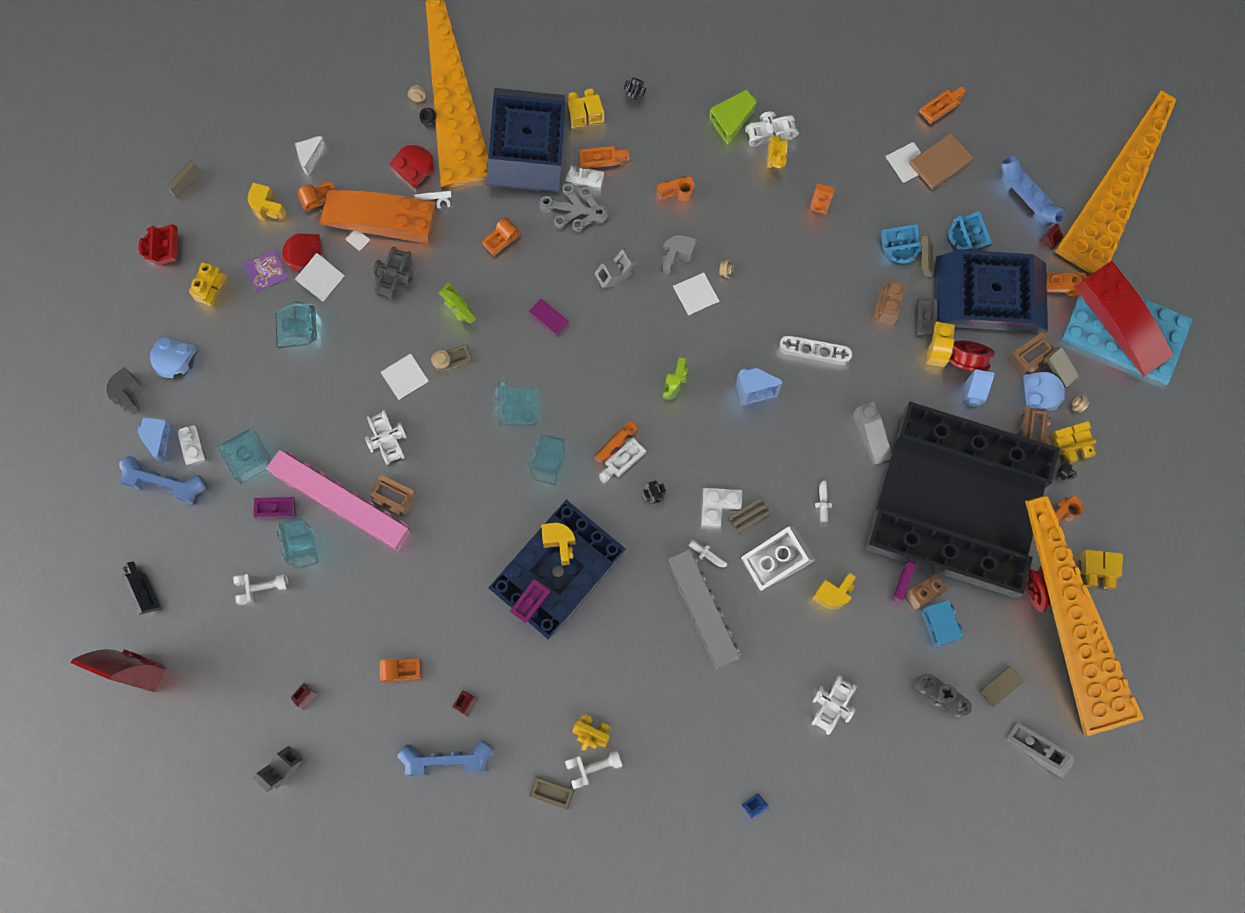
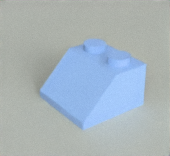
M750 367L742 369L738 373L735 383L742 406L778 396L782 385L780 379L758 368L751 369Z

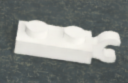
M632 438L605 462L608 468L599 475V479L605 484L614 474L619 478L646 453V450Z

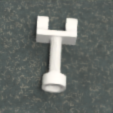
M249 574L233 577L234 585H245L246 594L236 596V604L238 605L254 603V591L275 587L280 591L289 588L286 574L277 575L275 580L252 584V577Z
M618 751L611 752L608 759L606 758L585 766L581 756L565 761L567 769L579 766L583 778L571 781L573 789L588 785L587 774L592 771L606 768L609 765L615 769L622 767Z

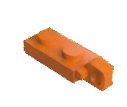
M962 86L954 92L946 90L921 107L919 112L932 124L961 103L960 99L964 97L966 90Z
M614 146L580 149V167L587 169L619 165L621 162L629 161L628 149L619 150V148H614Z
M629 420L593 456L594 460L597 463L601 461L606 462L613 455L611 451L615 447L620 448L626 441L624 438L627 435H634L639 427L632 420Z

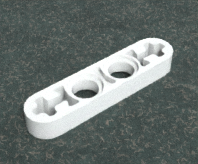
M785 336L779 344V349L783 354L845 365L852 357L851 349L846 346L799 337ZM786 342H790L791 346L789 349L784 345ZM797 343H799L797 351H795V346ZM807 344L811 347V351L805 353L802 351L801 346ZM827 348L830 354L822 356L820 349ZM841 352H845V359L841 358Z

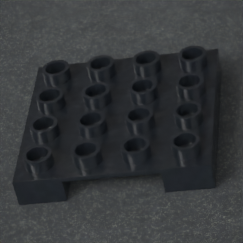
M909 401L903 412L864 550L905 563L911 562L916 564L915 566L1013 598L1024 595L1033 557L1028 556L1033 538V530L1025 501L1043 496L1045 488L1052 483L1060 448Z

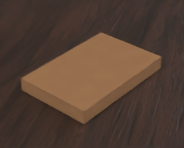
M950 133L912 159L909 164L933 190L973 162L974 158Z

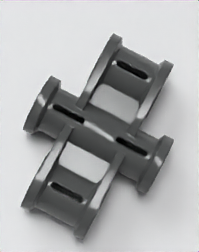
M393 246L385 264L381 260L375 262L373 275H380L374 289L376 295L382 294L394 300L401 283H404L405 286L411 284L414 273L412 270L406 271L411 261L412 253L410 251L397 250Z
M929 673L916 678L914 682L916 690L930 699L933 705L941 706L955 717L966 716L971 712V702L958 693L952 685L944 684ZM924 680L928 681V687L926 688L924 687ZM957 704H962L961 708L963 711L958 710L959 706Z

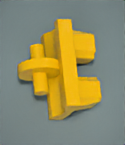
M780 135L771 136L768 146L767 168L774 166L779 169L787 163L788 143L787 140L782 141Z
M584 714L580 720L576 721L572 733L578 735L577 741L583 743L582 750L586 751L588 746L594 749L597 745L605 748L610 737V726L600 723L598 730L591 727L593 718L587 714Z

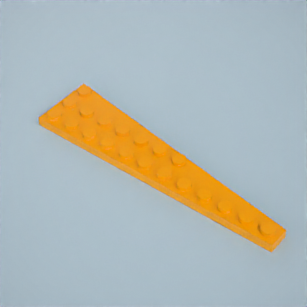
M426 0L434 109L437 114L435 122L441 189L444 190L487 179L488 153L444 0Z
M1162 90L1159 92L1055 250V253L1090 274L1112 260L1148 172L1149 165L1155 155V150L1161 140V135L1165 130L1177 100L1176 98Z
M1048 496L1026 500L1025 503L1083 733L1089 736L1143 720L1144 718L1135 697L1132 696L1128 687L1129 683L1124 678L1120 669L1119 660L1114 655L1113 646L1107 637V632L1087 586L1082 581L1081 572L1072 558V551L1066 544L1065 535L1059 526V521Z

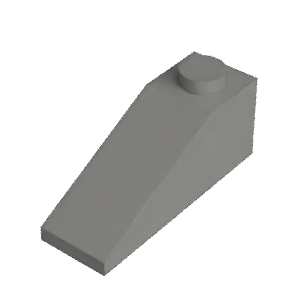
M871 402L857 407L852 415L874 465L889 461L892 453L882 418L875 403Z
M1017 722L1007 737V740L1062 779L1065 778L1075 763L1071 753Z

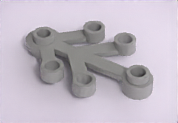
M570 183L564 184L562 189L563 194L568 196L573 204L554 201L550 196H543L539 200V206L543 212H550L553 208L570 212L565 216L559 215L555 217L554 221L557 228H563L566 223L582 214L588 216L582 220L575 219L572 222V228L576 232L581 231L583 227L593 221L601 223L608 218V209L596 203L591 196L589 187L581 188L580 196L582 199H586L591 208L583 206L573 192V185ZM562 220L563 223L559 224L557 221ZM579 223L581 226L575 227V224Z

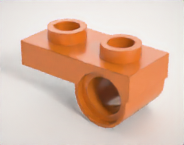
M692 176L680 177L674 181H664L658 184L656 190L658 200L675 195L682 202L691 200L694 189ZM682 189H687L689 191L683 192Z
M331 181L315 187L313 185H306L298 190L297 196L305 212L324 205L327 191L335 190Z
M817 183L809 209L827 214L835 188Z
M505 217L498 222L496 230L483 239L481 243L494 257L519 237L521 231Z
M1047 273L1046 290L1047 292L1066 293L1068 296L1078 297L1080 294L1074 287L1086 278V273Z
M1073 495L1069 499L1064 497L1057 504L1059 508L1054 512L1058 521L1062 518L1072 521L1083 513L1084 507L1080 500ZM1069 506L1074 509L1075 514H1072L1069 511Z
M420 658L380 660V682L421 679Z

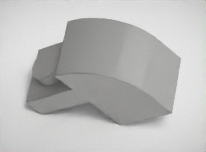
M676 235L669 238L663 245L662 254L664 255L661 261L663 272L670 274L675 259L690 263L697 240L684 235Z
M623 248L614 260L603 262L594 274L603 288L611 287L627 279L633 273L631 269L637 261L628 248Z

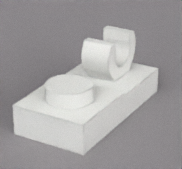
M569 165L565 184L570 183L576 187H589L591 190L601 191L604 172Z
M452 190L414 194L415 199L426 201L438 199V209L441 208V201H446L448 208L451 206L448 198L452 197Z
M193 425L178 430L177 433L186 466L191 467L206 462L207 459L198 427Z

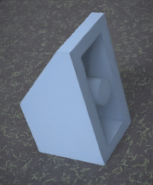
M975 369L965 382L963 403H967L971 407L982 406L987 400L994 373Z
M143 417L142 423L138 427L139 437L153 457L160 462H164L172 425L166 420Z

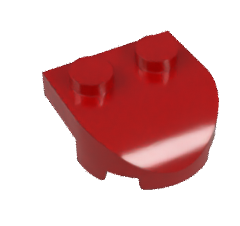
M408 145L397 153L389 165L416 189L427 175L431 176L433 173L432 159L434 158L427 149L417 145Z
M171 224L161 228L155 226L147 228L146 231L148 233L139 240V254L157 265L176 261L178 227Z
M299 233L291 236L285 242L282 249L284 264L292 268V271L300 273L316 253L321 256L320 234Z

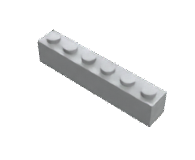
M687 550L669 558L667 564L715 669L718 670L740 659L738 655L741 652L737 644L732 643L730 638L732 636L731 630L728 625H724L722 618H724L720 607L716 608L713 602L715 596L711 589H707L705 584L707 579L704 572H700L697 567L699 562L696 555L691 554L690 550Z

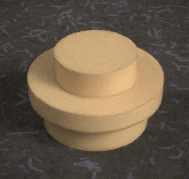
M414 85L408 91V96L411 100L415 102L425 100L426 94L423 87Z
M726 259V261H721L720 276L728 278L733 273V264H731L730 260Z
M436 351L431 357V362L435 368L444 369L450 364V356L446 351Z
M1085 395L1077 396L1071 403V409L1074 412L1081 413L1089 406L1090 402Z

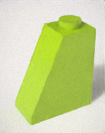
M747 89L710 108L709 118L727 145L733 141L755 112L756 99Z

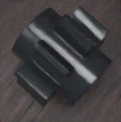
M632 77L631 81L625 82L623 89L627 90L626 95L628 97L638 100L639 96H644L647 88L643 87L644 81Z
M651 481L644 485L645 490H642V495L645 502L649 500L651 504H657L664 500L663 495H666L667 491L664 484L659 485L658 481Z

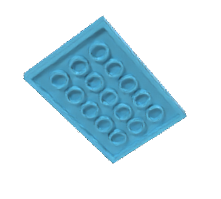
M1079 295L1061 340L1141 374L1081 295ZM1141 298L1157 322L1173 354L1171 358L1148 373L1146 377L1167 385L1171 380L1193 319Z

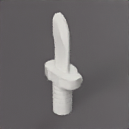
M822 481L819 486L820 503H815V508L820 509V521L826 523L828 522V508H832V503H827V483Z
M694 540L689 544V547L700 553L698 557L700 560L706 557L719 567L727 566L725 561L708 551L711 548L708 544L705 548Z

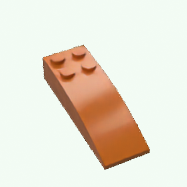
M328 190L320 225L429 244L436 213L435 202L377 192Z

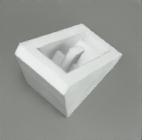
M320 136L295 143L301 166L307 175L310 174L326 148L325 142Z

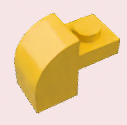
M252 183L248 193V203L255 215L261 220H265L266 215L277 219V217L284 219L286 211L282 204L272 202L274 194L271 188Z
M941 322L934 324L933 338L928 347L926 364L940 367L947 365L953 350L955 325Z
M561 523L541 524L544 548L560 546L562 565H570L569 559H573L572 547H568V545L576 544L573 532Z
M849 573L838 588L825 580L812 599L828 609L841 608L852 599L848 594L856 585L853 583L856 577Z

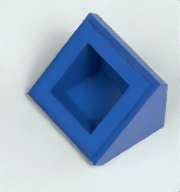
M756 794L742 804L751 820H754L769 809L768 804L759 794Z

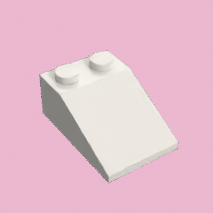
M791 526L741 557L761 591L815 561L814 556L797 528Z

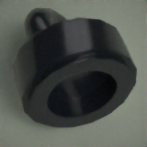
M1066 461L1058 469L1056 478L1064 481L1066 478L1075 479L1077 472L1072 469L1073 465Z

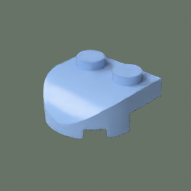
M160 336L150 351V360L155 373L165 378H173L175 374L186 373L189 370L188 363L197 351L196 345Z
M1049 372L1023 375L1026 405L1029 407L1051 412L1056 410L1065 400V387L1056 375Z

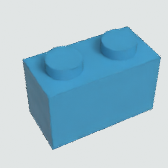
M949 600L928 606L922 610L936 648L963 638V629L955 619L956 611L954 606L949 603Z

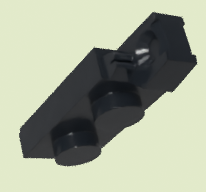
M134 561L127 562L122 567L123 579L138 614L157 611L160 607L146 574L137 570Z

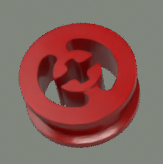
M958 340L954 342V353L951 354L949 359L952 364L969 371H974L975 369L982 371L990 370L991 365L989 361L995 354L993 349L972 341Z
M1042 566L1036 571L1030 569L1026 583L1028 597L1032 605L1039 612H1044L1047 610V607L1051 606Z

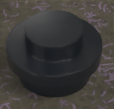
M423 108L419 113L421 123L429 126L435 122L437 114L432 108Z

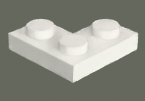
M703 488L701 527L721 528L722 510H741L742 490Z

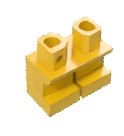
M593 88L585 90V97L579 98L576 92L568 94L567 106L571 128L586 126L587 120L589 125L604 122V110L599 94H595Z
M204 262L201 263L189 290L195 301L213 306L219 294L218 290L220 291L227 277L224 273L219 272L220 268Z
M1089 421L1057 430L1049 436L1053 446L1060 448L1058 457L1063 456L1064 460L1071 464L1079 460L1077 451H1081L1084 459L1096 455L1093 445L1097 441L1092 438L1089 430L1091 429Z
M1087 549L1079 553V561H1081L1080 576L1084 577V585L1087 587H1097L1098 578L1103 579L1104 589L1112 590L1116 588L1117 579L1122 577V553H1103V551Z

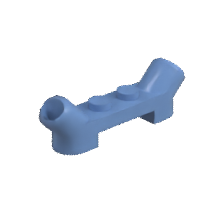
M1011 156L1001 163L1003 171L1001 175L1002 183L1008 190L1014 189L1035 212L1033 217L1041 225L1049 226L1052 223L1058 224L1064 220L1066 216L1065 208L1055 205L1021 168L1019 158Z
M132 456L121 459L119 463L123 472L119 481L121 484L142 490L144 483L171 490L173 491L172 497L185 503L193 504L196 495L205 491L207 487L200 475H194L182 482H178L177 478L166 475V478L160 477L159 473L148 470L147 473L143 472L137 459Z
M480 741L468 755H462V751L450 752V756H442V753H429V757H423L412 745H405L399 751L398 759L405 765V776L427 775V766L465 765V772L467 773L486 772L487 760L494 754V749L485 741Z

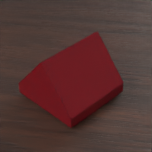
M1055 224L1050 227L1040 239L1050 249H1054L1064 237L1060 225Z
M303 683L291 696V700L297 707L304 710L317 694L307 684Z
M463 690L452 708L468 717L478 699Z

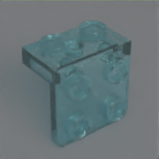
M498 382V388H495V400H498V406H495L494 414L495 418H498L499 424L536 425L538 422V390L536 388H508L506 382Z

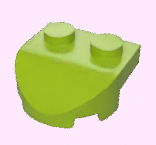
M447 283L438 292L445 300L444 304L455 312L454 316L459 321H466L471 324L476 319L469 311L471 308L450 283Z
M679 357L675 375L667 373L666 386L663 393L664 399L671 400L677 397L682 383H686L689 366L685 365V358Z

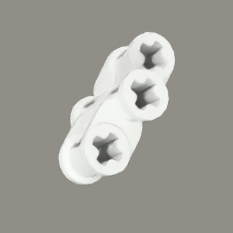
M773 111L760 115L761 122L751 123L745 127V132L748 133L750 139L749 146L751 147L770 143L771 136L780 135L782 140L795 138L799 134L794 124V116L788 115L775 119V112Z
M385 409L372 417L367 416V420L374 433L371 437H365L371 453L374 452V449L380 447L387 466L390 465V462L397 459H405L397 441L401 438H407L401 423L399 422L397 426L392 427Z
M839 674L829 693L821 686L812 700L814 703H820L821 707L811 724L819 726L829 735L840 716L848 723L854 715L856 707H851L847 703L855 692L857 684L848 682Z

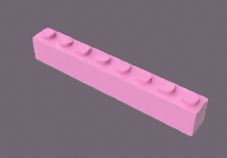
M279 450L266 469L270 474L397 552L411 533L407 528L408 524L400 519L395 521L386 510H377L374 503L367 499L365 502L359 499V494L351 489L349 492L343 489L344 485L336 480L331 482L322 471H313L309 463L305 461L300 463L295 460L296 456L289 451L284 453Z

